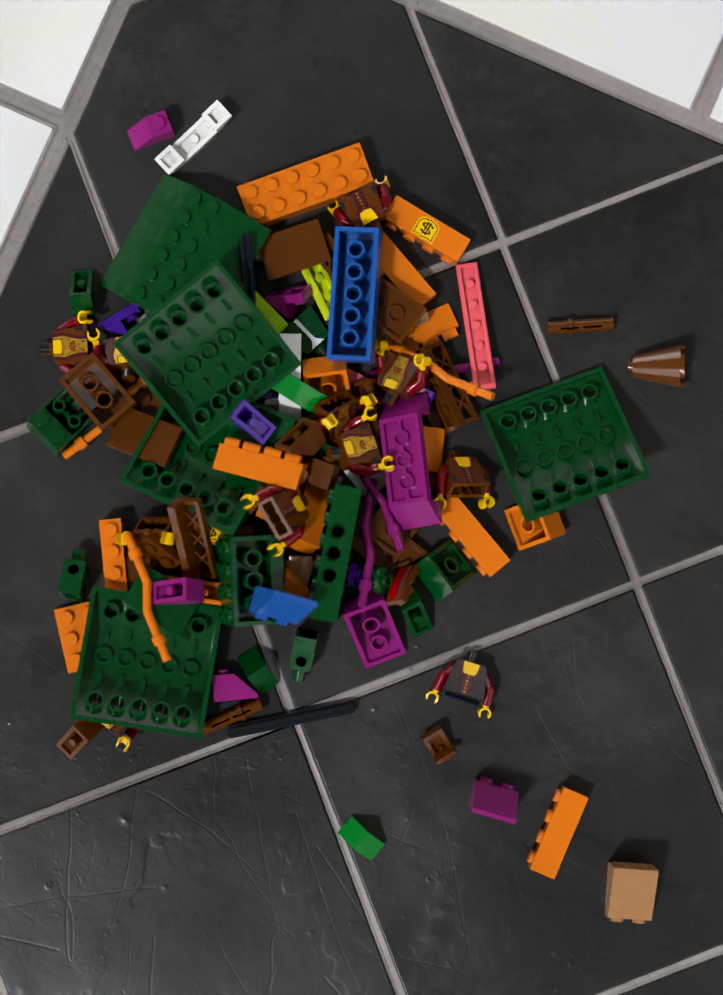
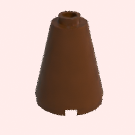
M678 345L633 355V359L628 360V373H632L634 378L677 388H686V384H682V379L687 378V355L682 354V349H687L686 345Z

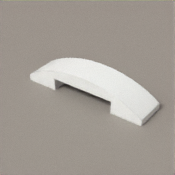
M218 100L201 114L202 117L172 146L169 145L155 158L156 162L169 176L205 147L231 119L232 115Z
M279 334L301 362V334ZM301 365L290 373L300 380ZM279 393V412L296 421L301 420V406Z

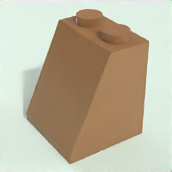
M608 861L605 915L607 918H610V921L623 922L624 919H632L633 923L645 924L646 920L652 921L659 872L652 864Z

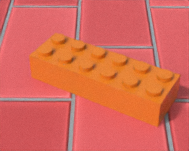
M359 142L237 186L247 216L263 226L269 227L335 203L336 200L342 199L374 180Z

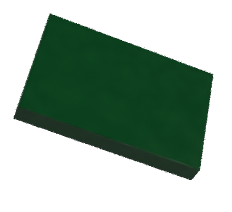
M145 565L152 582V613L158 625L180 637L199 603L188 605H154L153 582L170 579ZM138 575L122 604L144 616L143 583Z

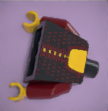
M469 651L466 660L457 659L456 663H449L439 671L433 682V689L429 690L426 694V700L429 694L433 693L436 695L434 703H437L440 695L479 707L477 710L479 717H481L483 710H487V719L491 717L489 706L492 705L495 689L491 676L487 674V668L478 664L480 654Z

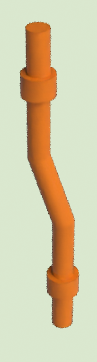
M388 342L389 346L386 351L412 360L418 354L407 350L406 346ZM432 360L431 364L426 366L427 369L445 383L467 391V394L475 397L481 396L491 401L495 397V392L482 388L480 384L473 381L469 383L448 374Z
M140 376L134 384L126 389L130 396H133L140 389L148 387ZM98 426L94 427L83 437L79 436L75 439V443L62 452V455L68 460L79 450L83 451L88 447V443L103 431Z
M129 532L124 534L123 537L129 549L128 555L130 560L134 561L143 583V614L153 638L151 639L154 647L157 646L164 663L171 660V656L165 644L167 642L164 634H161L152 613V582L142 560L143 554L140 547L137 548L132 533Z

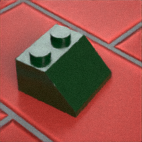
M451 538L416 563L421 570L418 577L437 602L476 574Z

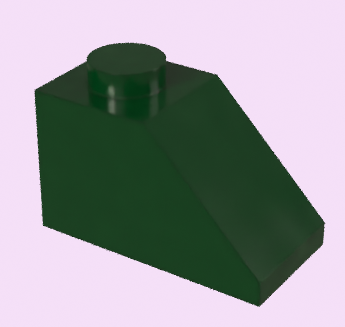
M93 269L71 270L69 301L73 317L77 316L80 311H91L87 316H93L95 313Z
M415 590L410 595L409 601L399 606L414 638L434 629Z

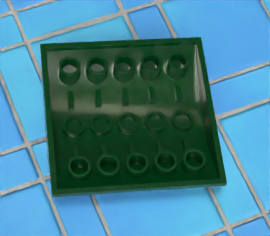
M163 174L99 285L149 314L216 259L220 261L236 282L241 285L242 267L239 237L241 235H251L254 262L271 230L201 189Z
M218 259L113 343L198 447L232 421L229 416L243 399L250 405L253 404L302 364Z
M602 366L480 411L498 463L526 523L652 477Z
M255 401L251 406L277 427L263 444L261 452L263 454L266 446L275 448V444L297 421ZM162 404L119 481L167 505H170L178 496L199 498L202 500L207 525L229 536H235L258 507L257 504L259 503V501H256L250 509H243L245 506L250 505V501L248 499L240 501V499L246 494L256 495L255 492L266 488L267 483L213 469V464L219 444H224L226 436L241 439V449L245 441L256 444L260 443L245 430L237 427L233 421H230L199 447L184 430L167 468L163 469L152 462H146L139 458L160 420L181 427ZM188 505L189 510L196 515L195 506Z
M92 586L69 718L202 739L221 627V620L218 617V606L199 604L180 637L158 625L161 634H164L167 642L165 644L171 656V660L163 663L157 646L154 647L151 638L153 636L145 617L122 604L128 592Z

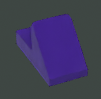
M131 304L102 321L98 326L102 331L123 336L128 331L124 323H133L139 319L138 315L142 312L138 306Z
M244 399L229 416L237 427L245 430L262 445L277 428Z

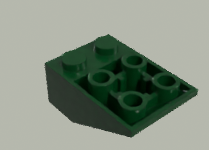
M63 388L27 420L26 427L57 458L94 421L70 393Z

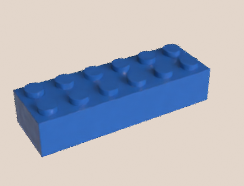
M335 226L326 357L331 362L374 364L383 243V232L380 228Z

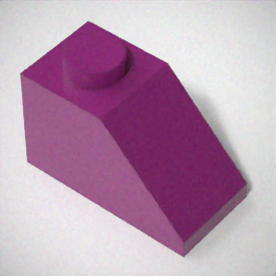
M165 110L143 118L127 130L135 152L175 136Z
M184 577L153 582L154 605H188L204 602V580Z
M230 669L217 670V674L212 675L214 702L259 697L257 690L238 674L230 673Z

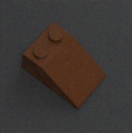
M93 352L58 380L104 433L138 405Z

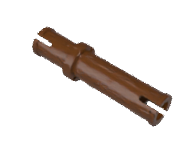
M613 317L576 320L567 318L561 321H547L548 335L561 333L573 335L576 332L614 330Z
M258 697L243 705L238 704L236 708L204 722L203 736L239 720H247L248 716L263 711L264 707L260 698Z

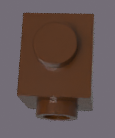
M439 725L421 735L423 742L438 765L450 760L456 754Z

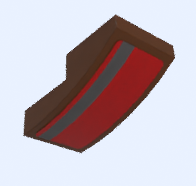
M417 564L400 567L388 590L387 606L396 604L401 606L409 601L410 595L415 591L411 584L421 571Z

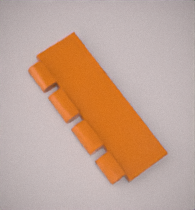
M449 303L427 312L429 321L415 327L402 345L406 346L407 350L416 352L420 349L419 344L425 347L440 341L439 335L442 336L444 342L457 337L456 328L459 325ZM393 339L387 341L395 345L399 344Z
M229 436L225 437L224 444H219L213 469L297 491L304 465L301 464L302 455L286 452L284 459H282L284 451L268 446L265 447L263 454H261L263 445L245 441L241 449L242 440Z

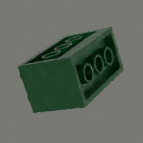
M274 533L236 534L233 537L227 534L218 535L215 548L216 552L219 553L216 571L220 577L217 594L221 604L218 607V617L221 623L233 627L276 624V619L269 617L268 621L255 618V613L249 612L255 586L285 593L283 553L280 556L272 557L277 553V547L274 546L271 550H267L270 544L282 541H278Z

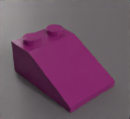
M369 592L366 608L357 606L359 596L340 603L343 616L365 668L406 653L383 593Z
M482 776L480 780L475 779L468 801L471 811L515 824L519 795L518 791L514 790L515 786L507 783H502L499 786L493 784L494 780Z

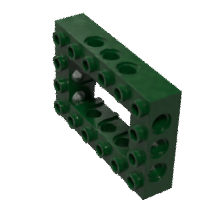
M335 484V489L330 488L328 503L331 505L330 511L326 510L323 523L327 526L326 533H321L319 546L323 547L322 555H317L315 568L319 569L318 577H313L311 590L315 591L314 598H310V600L318 602L317 607L310 612V618L337 623L362 489ZM335 527H342L345 532L342 537H334L332 530ZM331 548H337L340 551L338 559L332 560L328 557V551ZM328 569L336 572V578L332 582L324 579V572Z

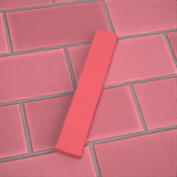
M477 262L457 264L455 268L472 380L487 390L496 389Z

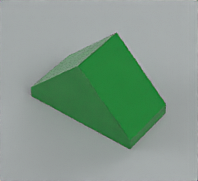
M353 816L338 831V834L355 851L370 861L385 845L383 841Z

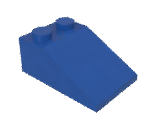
M255 586L249 612L255 613V618L268 621L269 617L276 619V624L288 627L289 623L298 624L317 607L318 602Z

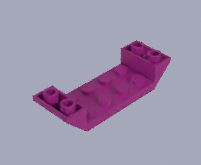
M427 393L414 395L410 400L404 398L397 399L393 407L386 404L379 419L383 458L385 456L393 457V461L387 462L385 466H395L393 471H385L389 508L402 530L443 523L440 501H433L431 498L422 422L423 416L430 415Z

